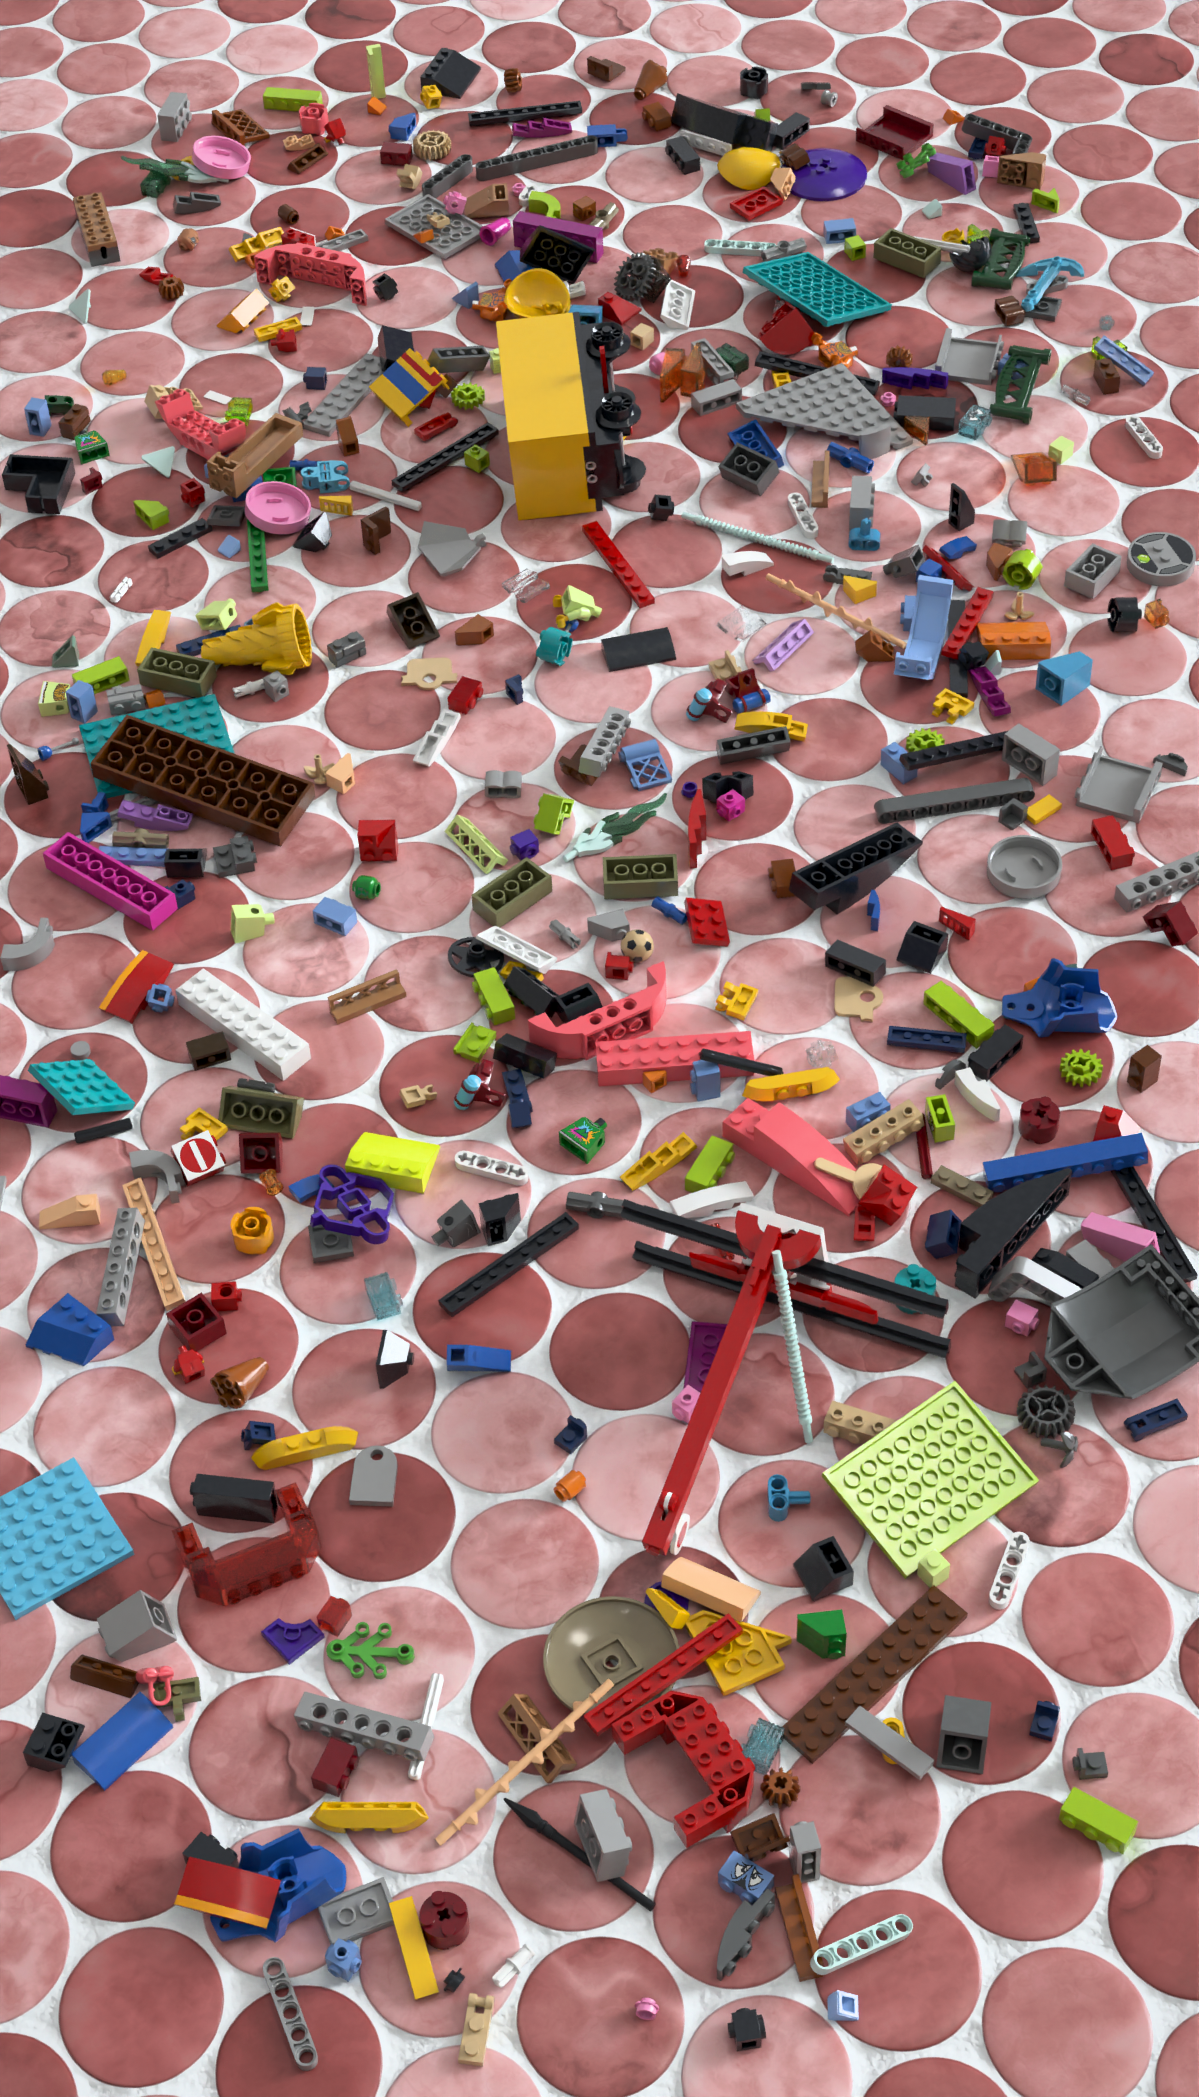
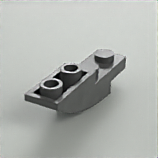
M768 1888L753 1905L744 1900L731 1918L724 1932L718 1953L717 1979L719 1981L725 1976L729 1977L737 1967L736 1963L741 1957L744 1959L749 1955L752 1950V1935L759 1928L763 1917H769L776 1906L775 1894Z

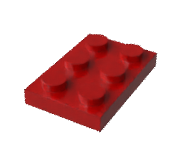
M763 186L731 202L730 208L750 221L782 205L783 199Z
M686 897L684 905L692 943L728 947L730 939L722 902Z

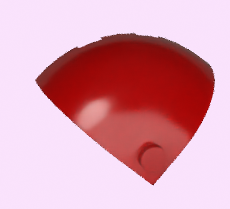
M785 302L773 313V319L770 322L766 321L762 326L763 332L758 334V338L769 350L777 354L790 355L802 351L807 346H812L813 341L811 337L815 332L799 311L788 302Z

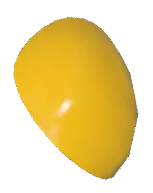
M742 147L724 154L718 161L717 167L720 174L731 184L745 190H756L771 182L770 179L775 168H780V159L778 155L770 151Z
M542 268L530 269L518 275L510 283L505 293L504 302L507 308L520 319L568 313L570 309V295L565 284L553 272Z

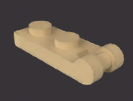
M469 1994L458 2056L459 2064L483 2067L494 2008V1996L487 1995L485 1998L478 1997V1994ZM476 2007L485 2008L484 2014L475 2013Z

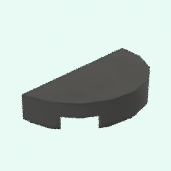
M1169 753L1162 756L1159 754L1153 758L1154 764L1156 761L1163 763L1162 767L1183 776L1186 775L1188 769L1187 764L1184 762L1185 759L1178 754Z
M956 1059L950 1061L942 1069L945 1072L941 1078L936 1079L935 1087L942 1089L955 1078V1071L965 1069L966 1064Z

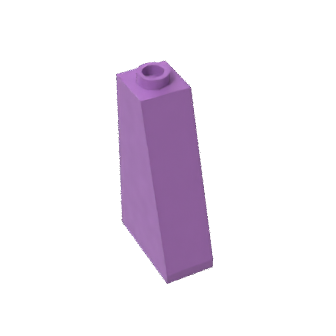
M936 153L929 157L930 160L927 162L929 173L964 195L976 190L973 161Z

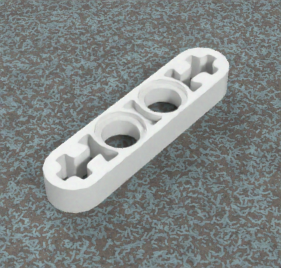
M1134 415L1128 416L1125 427L1150 458H1161L1163 446L1139 417Z
M800 493L789 494L788 506L804 537L808 539L816 538L818 536V525L803 496Z
M464 1150L459 1151L455 1155V1165L461 1171L516 1186H522L528 1182V1170L524 1166ZM480 1163H486L488 1165L485 1168L477 1167V1165ZM498 1168L506 1169V1171L501 1174L496 1172Z
M1023 1532L1013 1533L1008 1541L990 1590L989 1603L994 1609H1004L1010 1602L1029 1549V1537ZM1018 1540L1022 1541L1019 1552L1015 1550ZM1014 1557L1019 1563L1017 1565H1010L1006 1560ZM1009 1576L1012 1582L1008 1584L1002 1583L1000 1577ZM1000 1590H1002L1003 1597L1000 1601H997L996 1598L998 1597Z

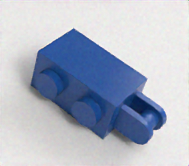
M615 124L587 126V136H596L598 147H616L617 142H624L628 139L627 130L624 128L616 129Z

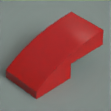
M149 266L139 274L144 280L158 286L159 281L163 280V278L173 277V274L161 273L159 267Z
M855 1206L854 1240L874 1241L875 1215L862 1206Z

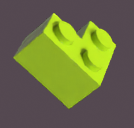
M543 793L538 802L539 811L534 818V829L560 835L564 817L570 818L574 800Z

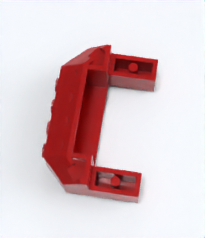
M669 1691L611 1724L612 1738L624 1755L659 1735L666 1745L676 1740L711 1790L712 1795L674 1816V1830L686 1848L722 1827L726 1833L730 1832L747 1816L754 1787L755 1766L749 1757L745 1758L740 1743L736 1739L733 1740L731 1738L726 1723L724 1721L720 1722L717 1718L714 1706L711 1703L708 1704L703 1697Z

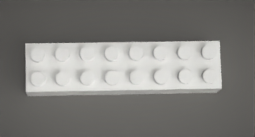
M204 968L176 989L179 1006L215 1032L223 1031L226 1040L284 1081L311 1059L309 1043Z

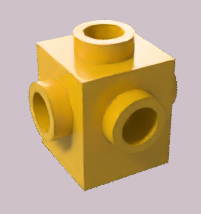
M436 85L423 86L420 99L427 109L439 108L442 95Z
M285 276L280 281L276 279L271 283L273 287L268 291L278 303L281 299L283 301L291 296L289 293L295 289V286Z

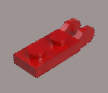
M449 412L444 413L416 427L414 434L423 441H426L444 430L456 426L458 419L452 417Z

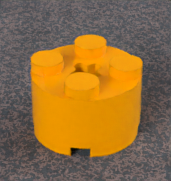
M248 1207L241 1213L237 1212L230 1224L236 1249L247 1254L266 1253L274 1240L272 1222L267 1212L259 1207Z

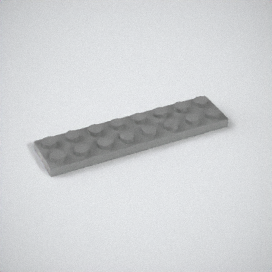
M366 353L308 416V419L303 421V428L330 437L336 430L335 420L348 417L372 391L369 386L384 373L381 370L380 357Z

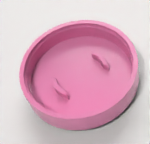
M206 136L194 143L192 161L205 174L221 179H236L244 176L249 170L251 160L249 151L245 146L233 139L222 136Z
M271 481L257 484L248 491L244 509L247 519L255 527L273 534H292L302 530L308 524L311 502L308 496L299 488L287 483Z

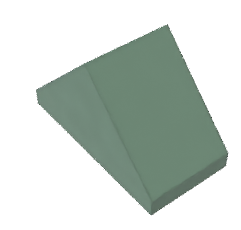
M74 635L53 654L52 667L79 666V650Z

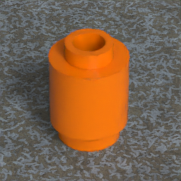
M571 1470L556 1483V1487L553 1489L554 1493L563 1502L571 1500L586 1487V1478L580 1471Z

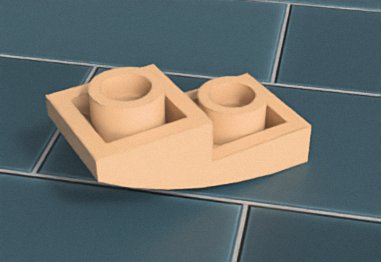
M311 134L304 135L297 139L296 135L289 136L283 140L286 150L291 151L304 150L315 146Z

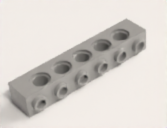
M609 706L581 755L580 773L600 777L602 771H606L607 764L611 762L612 754H615L617 745H620L622 737L625 736L626 729L630 727V711Z
M1199 851L1116 885L1114 899L1127 913L1199 883Z
M118 1208L96 1312L101 1319L111 1326H124L145 1223L138 1208Z
M304 1692L294 1713L299 1728L304 1731L313 1730L326 1737H338L347 1743H360L368 1749H381L389 1755L399 1754L411 1761H416V1759L425 1761L434 1739L431 1726L309 1692ZM367 1726L364 1730H359L361 1727ZM388 1732L386 1735L380 1736L382 1733ZM409 1738L407 1741L401 1742L403 1739Z

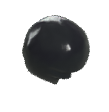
M984 236L981 239L972 241L970 244L964 240L960 241L963 245L971 247L969 253H949L950 259L957 269L964 272H972L981 269L988 262L992 249L988 237Z

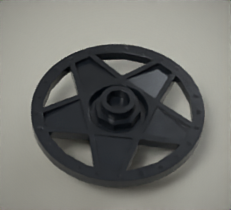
M467 937L457 940L450 946L448 962L458 973L474 978L473 974L477 972H470L469 970L474 968L478 971L492 968L490 962L500 960L499 964L495 967L498 972L503 966L504 954L493 948L494 950L485 949V943L476 939V937ZM471 942L469 947L460 946L464 943ZM452 954L461 959L458 964L454 962Z

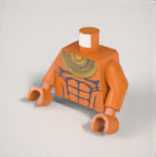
M507 279L504 282L505 287H502L498 292L484 293L481 301L473 300L472 309L480 310V317L482 319L504 321L508 310L504 302L505 293L512 280Z
M814 333L811 337L813 344L819 346L818 359L826 368L843 363L848 369L853 365V356L858 355V350L855 346L848 348L842 341L827 343L822 340V336L818 333Z

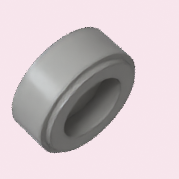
M85 1041L75 1042L70 1049L72 1057L77 1060L86 1059L91 1053L90 1046Z

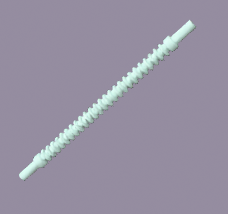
M683 512L681 516L683 519L696 522L699 526L712 527L713 530L716 528L717 531L729 532L730 535L733 533L734 536H742V539L746 537V540H754L755 543L759 541V544H762L763 542L764 545H772V548L776 546V549H785V552L789 550V553H798V556L802 554V557H810L811 560L816 561L818 559L831 564L834 562V557L821 554L818 550L807 549V547L803 548V546L799 547L798 544L786 543L785 540L773 539L772 536L756 534L755 531L751 532V530H743L742 527L726 525L725 522L713 521L712 518H705L702 515L696 516Z
M774 1250L772 1252L775 1268L773 1276L774 1280H776L778 1302H780L779 1311L782 1313L780 1316L784 1329L783 1333L785 1334V1344L787 1345V1355L789 1356V1366L791 1367V1377L793 1378L792 1383H794V1393L796 1394L799 1424L803 1428L805 1443H812V1416L809 1409L810 1405L808 1404V1394L806 1393L807 1388H805L806 1383L803 1377L802 1361H800L801 1352L798 1345L799 1341L797 1340L795 1319L793 1318V1307H791V1296H789V1285H787V1272L783 1268L781 1251Z

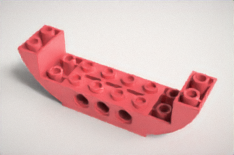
M297 242L296 244L275 246L254 256L257 281L260 283L271 285L278 275L350 290L352 303L367 305L364 269L349 253Z
M177 389L172 394L164 395L155 401L163 420L173 435L180 441V444L208 460L218 451L221 452V456L235 451L245 440V422L237 418L229 420L224 425L213 421L194 410L190 394L183 389Z
M664 961L647 968V987L614 1001L607 1006L598 1008L568 1023H564L559 1027H555L546 1013L529 1019L530 1043L556 1052L557 1058H584L588 1060L596 1056L595 1042L636 1039L652 1032L653 1026L661 1018L666 1006V969Z

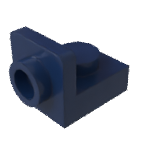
M518 674L505 680L506 694L517 705L523 702L524 694L522 677Z
M570 1415L567 1418L568 1425L554 1438V1444L572 1454L587 1438V1426L581 1419H576Z
M249 1421L246 1428L241 1432V1441L244 1442L245 1450H250L252 1444L264 1445L276 1440L274 1423Z
M1037 1701L1029 1735L1052 1742L1060 1707L1049 1701Z

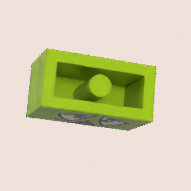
M946 1095L926 1097L925 1115L934 1143L954 1140L955 1122Z

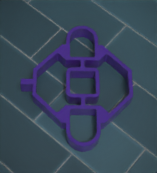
M326 1165L321 1168L318 1182L320 1190L314 1205V1213L311 1215L310 1225L315 1227L321 1224L328 1231L357 1237L362 1236L365 1241L371 1244H382L387 1241L390 1230L388 1218L394 1198V1193L381 1178L352 1172L346 1173L338 1165ZM325 1177H338L344 1184L333 1188ZM359 1185L378 1189L388 1200L387 1208L370 1210L371 1201L360 1188H355V1186ZM337 1198V1208L346 1219L353 1220V1222L346 1223L328 1219L319 1208L321 1200ZM357 1199L362 1205L350 1209L346 1203ZM375 1220L384 1231L373 1233L364 1224Z

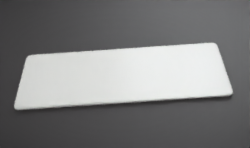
M211 390L204 395L205 398L222 404H227L232 399Z

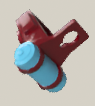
M717 678L714 682L711 681L705 688L697 691L694 694L693 701L687 707V717L692 721H697L704 714L727 723L732 710L718 702L727 683ZM716 710L724 711L726 716H720Z
M482 1059L473 1066L468 1078L462 1080L461 1088L454 1097V1104L458 1109H468L473 1101L485 1102L497 1107L501 1106L506 1094L488 1087L494 1062ZM487 1095H495L499 1099L492 1100Z

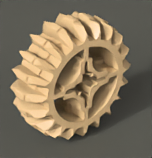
M440 130L423 131L422 134L419 133L418 136H415L413 151L420 159L424 158V160L429 159L430 161L442 159L451 151V140L448 134L440 132Z

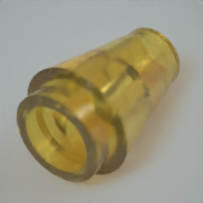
M124 369L106 370L102 373V379L106 385H113L127 377Z

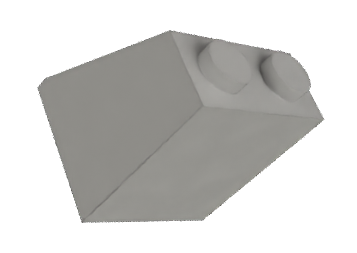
M141 1590L97 1618L100 1627L98 1631L105 1641L106 1653L109 1657L121 1662L177 1641L164 1603Z

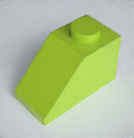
M133 501L136 515L152 530L169 523V510L159 501Z

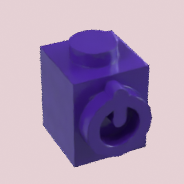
M530 829L510 837V851L520 861L526 857L531 859L539 853L538 838Z

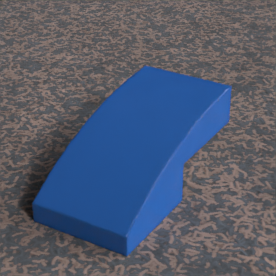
M965 536L944 544L940 547L939 551L949 559L961 558L963 552L975 551L977 544Z
M871 889L867 916H872L871 930L878 931L880 902L876 891Z
M319 1174L306 1177L288 1186L290 1193L299 1203L314 1195L318 1196L320 1190L318 1183ZM325 1177L327 1182L334 1188V1185Z

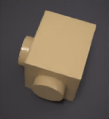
M640 323L630 332L631 345L644 350L654 341V328Z

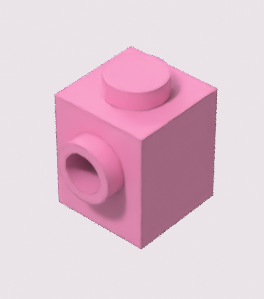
M1015 1300L1006 1314L1005 1327L1028 1337L1031 1330L1035 1331L1040 1319L1037 1318L1038 1309Z
M687 1385L672 1401V1413L678 1420L689 1423L700 1392Z

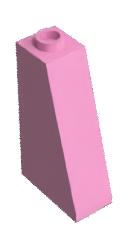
M1093 1212L1081 1223L1084 1240L1086 1239L1089 1243L1124 1262L1150 1244L1160 1254L1156 1232Z

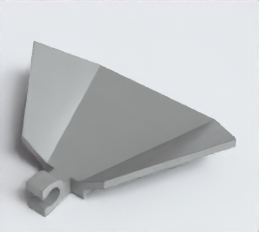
M424 521L418 549L426 557V561L433 570L436 569L440 576L445 577L463 570L481 548L486 546L484 541L486 537L482 533L477 535L472 541L465 528Z

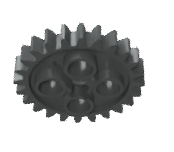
M638 252L636 255L632 254L631 258L627 257V261H623V266H619L620 271L616 272L618 276L614 278L617 280L614 283L617 286L614 289L617 291L616 294L628 302H633L634 299L638 301L639 297L643 298V293L647 294V289H651L650 283H654L652 278L656 277L653 274L656 272L654 260L642 252L641 254Z

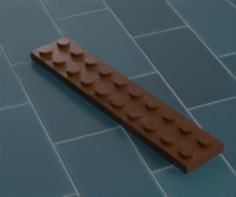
M933 1585L779 1729V1735L813 1764L849 1730L845 1726V1721L859 1706L869 1711L967 1618L968 1613Z

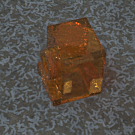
M1161 599L1145 605L1144 618L1155 629L1167 625L1170 621L1168 617L1169 611L1161 604Z

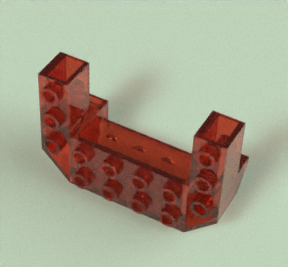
M296 1482L275 1490L279 1507L285 1518L287 1532L218 1560H214L209 1547L203 1549L193 1523L172 1530L175 1545L198 1598L222 1606L237 1604L245 1598L257 1596L265 1590L277 1588L290 1580L300 1579L310 1572L322 1547L310 1508H307Z

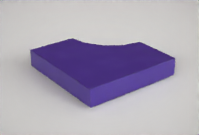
M278 1618L261 1631L266 1641L289 1665L325 1638L324 1633L311 1619L299 1624H290Z

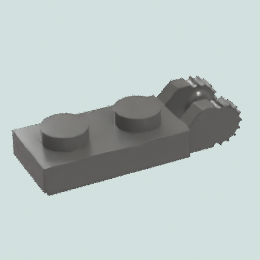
M828 565L823 575L824 580L842 585L844 575L867 580L872 578V572L838 568L836 565Z

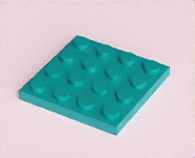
M91 1059L55 1061L51 1063L41 1062L30 1064L28 1072L72 1115L132 1110L134 1108L135 1102L129 1095L122 1091L118 1084L113 1082Z

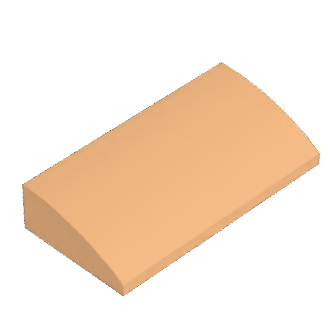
M683 1557L676 1559L666 1569L662 1577V1588L724 1615L729 1613L733 1619L740 1622L743 1621L761 1595V1591Z

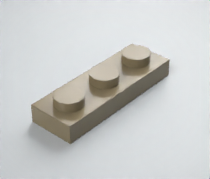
M943 1165L931 1177V1184L978 1208L991 1200L994 1191Z

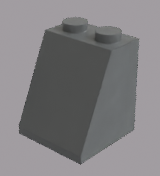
M945 1695L936 1767L983 1774L991 1702Z

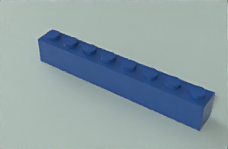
M1137 1133L983 1162V1175L988 1189L994 1192H1002L1025 1181L1067 1168L1072 1170L1071 1178H1078L1084 1175L1099 1174L1105 1171L1148 1164V1149L1143 1134Z

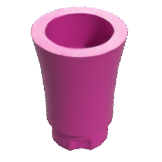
M502 217L481 227L479 231L481 240L488 246L494 245L511 229L510 221Z

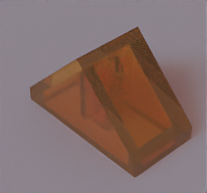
M905 416L904 430L924 445H927L930 417Z

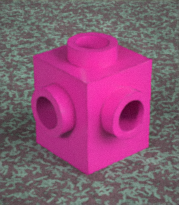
M734 789L730 790L717 799V813L727 821H731L745 812V798Z

